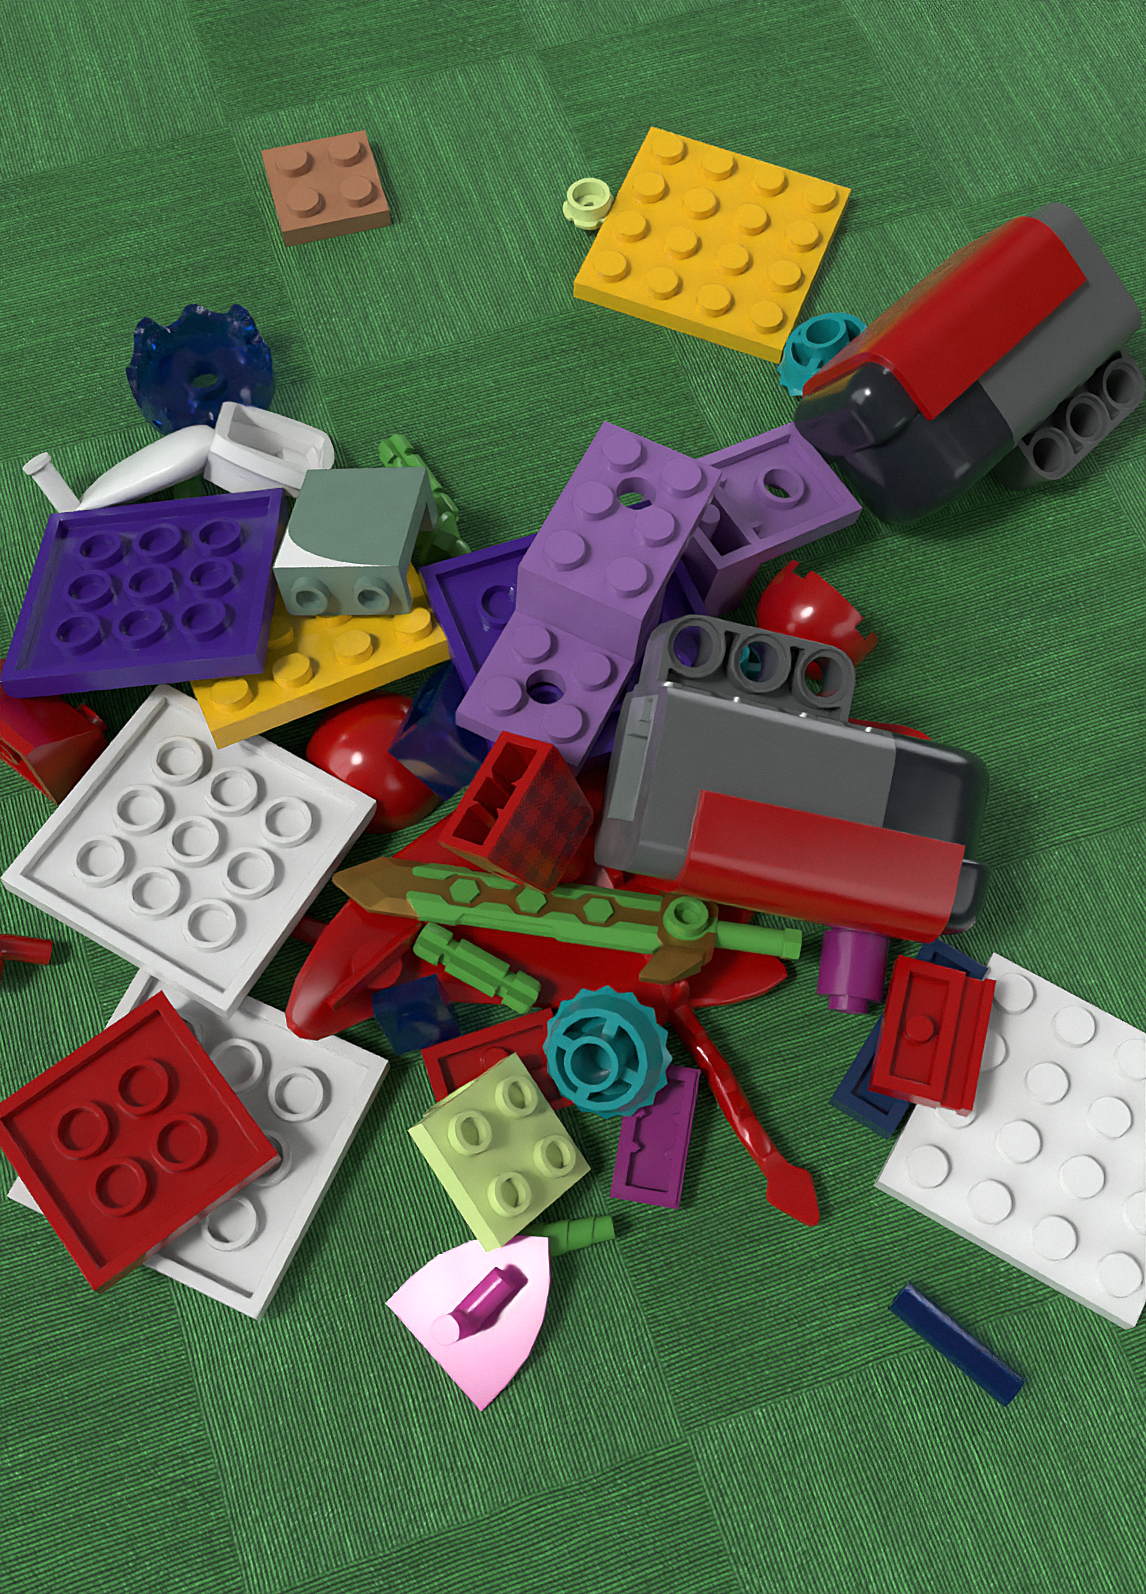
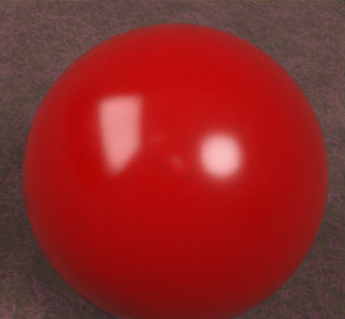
M381 690L364 692L341 701L330 708L314 727L308 740L304 761L376 800L377 809L375 815L362 832L368 834L397 832L425 819L444 799L451 785L454 771L452 746L448 734L438 718L422 703L401 693Z

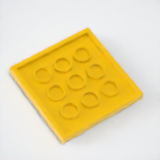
M651 126L574 280L573 297L780 364L787 339L797 325L847 208L851 189Z
M411 562L409 563L406 576L412 599L411 609L408 614L294 616L287 612L277 583L264 672L237 677L230 676L190 681L217 749H222L451 659L447 639L429 607L419 583V575Z

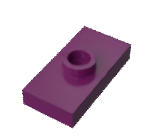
M668 1065L665 1070L667 1085L655 1093L653 1105L638 1108L632 1117L623 1116L610 1197L679 1210L701 1070Z

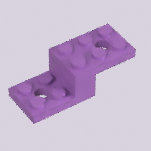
M604 421L518 566L516 610L456 711V725L493 742H496L503 730L553 744L559 750L576 779L645 651L651 633L658 626L667 582L718 490L723 471ZM626 493H639L646 496L652 505L641 510H634L625 507L618 498ZM547 682L556 685L562 691L563 697L552 704H541L531 699L527 690L534 684Z
M794 422L696 459L722 470L723 473L719 488L681 558L709 616L716 618L741 607L761 563L854 524L863 508L813 445L801 436ZM764 485L774 489H784L790 497H777L771 494ZM643 495L641 502L649 500L646 496Z

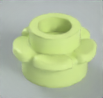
M584 178L573 183L568 189L567 201L563 204V214L567 220H573L576 227L584 230H595L602 226L614 202V197L605 182L596 178Z

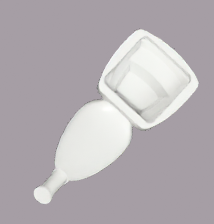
M224 402L215 430L207 425L190 426L157 440L102 474L83 493L79 500L50 462L51 456L47 452L39 454L27 462L23 467V471L27 475L32 476L58 513L128 505L204 473L203 478L230 493L283 487L286 495L297 498L307 470L332 469L335 457L329 436L317 428L256 407L234 402Z

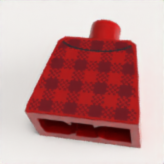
M502 730L437 839V842L446 849L497 877L537 892L548 894L555 890L558 883H570L583 872L585 856L578 848L594 821V810L559 750L553 744Z

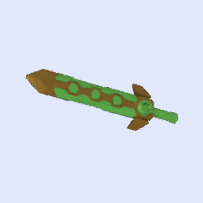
M389 857L376 858L337 872L332 877V882L370 913L453 926L462 924L551 937L562 942L651 954L654 956L639 973V981L669 985L699 973L701 965L705 966L712 959L714 947L779 956L780 959L798 961L802 945V930L790 928L783 930L718 920L719 908L716 903L660 891L662 896L576 883H558L554 891L543 894L506 881L491 873L472 871L465 867Z

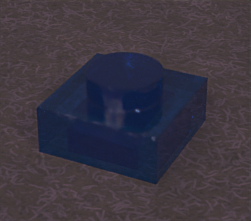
M436 973L372 994L373 1015L397 1056L461 1036L459 1015Z

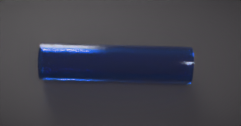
M908 1281L889 1304L887 1309L1003 1407L1007 1406L1024 1385L1025 1377L911 1281Z

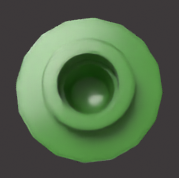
M449 511L444 512L437 519L434 531H420L415 542V548L421 550L419 561L423 566L472 552L468 544L461 539L454 514Z

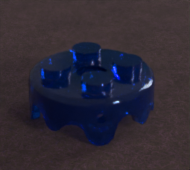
M190 304L183 309L178 320L168 326H159L152 318L145 317L138 322L134 330V350L131 362L126 367V375L138 410L146 422L160 434L167 436L183 428L197 425H207L215 430L224 402L239 403L245 407L252 406L266 411L271 406L276 391V370L271 349L262 339L252 316L243 306L233 304L227 313H217L203 306ZM212 374L219 377L213 385L206 388L191 386L193 380L200 375Z

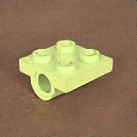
M516 1052L500 1060L482 1075L436 1103L422 1115V1120L407 1130L486 1253L505 1245L591 1170Z

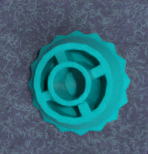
M826 313L812 317L799 325L788 337L782 361L776 369L781 374L779 385L787 387L790 396H802L803 385L864 331L867 326L858 317L847 313Z
M608 985L596 991L582 988L573 999L561 1001L557 1015L547 1021L548 1036L542 1046L547 1057V1073L555 1081L560 1095L571 1100L581 1112H594L604 1119L615 1115L632 1117L638 1108L653 1105L655 1093L667 1085L665 1070L673 1059L666 1048L668 1031L656 1023L654 1008L640 1005L633 992L617 993Z

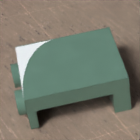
M427 467L307 470L272 567L289 614L294 616L408 614L410 612L412 599L406 576L418 531H434L438 517Z

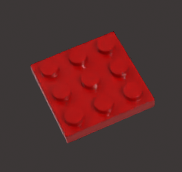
M162 990L0 1102L1 1150L93 1291L99 1294L104 1293L282 1160Z

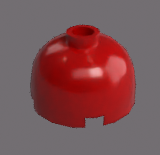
M795 560L789 561L770 581L760 596L756 609L757 628L834 646L844 651L852 660L854 668H856L879 646L876 634L873 631L864 640L855 628L864 619L860 613L835 588L811 570L803 579L797 575L800 563ZM811 661L805 670V677L809 680L823 681L820 667Z

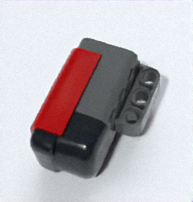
M1056 202L1044 204L1025 216L1007 221L957 250L881 314L803 385V399L794 411L793 422L801 436L813 445L828 465L835 463L866 507L879 520L889 525L902 526L912 524L934 514L961 497L990 470L993 471L998 480L1007 489L1024 491L1058 480L1068 474L1134 411L1143 400L1145 393L1143 375L1124 347L1131 339V336L1141 327V313L1136 302L1077 214L1064 204Z
M690 614L662 623L651 633L646 645L639 684L635 685L634 691L627 692L623 701L596 827L594 860L599 865L635 873L636 881L640 885L667 893L809 923L923 944L931 943L940 935H956L967 931L978 923L985 908L991 869L987 863L976 860L989 795L990 776L986 763L977 754L962 748L848 723L855 688L856 671L852 660L844 651L823 643L705 615ZM680 630L689 633L697 645V656L689 667L681 664L673 651V642ZM746 646L753 648L758 653L761 661V670L754 681L747 679L740 668V655ZM811 661L820 667L823 674V686L817 695L812 694L805 683V670Z

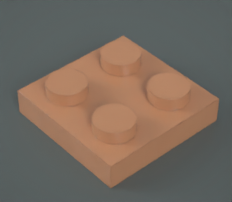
M365 130L261 151L285 247L391 226L389 208Z

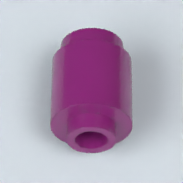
M830 927L829 931L823 932L816 995L829 998L828 1010L846 1014L868 1015L869 1004H883L890 944L888 938L837 927Z

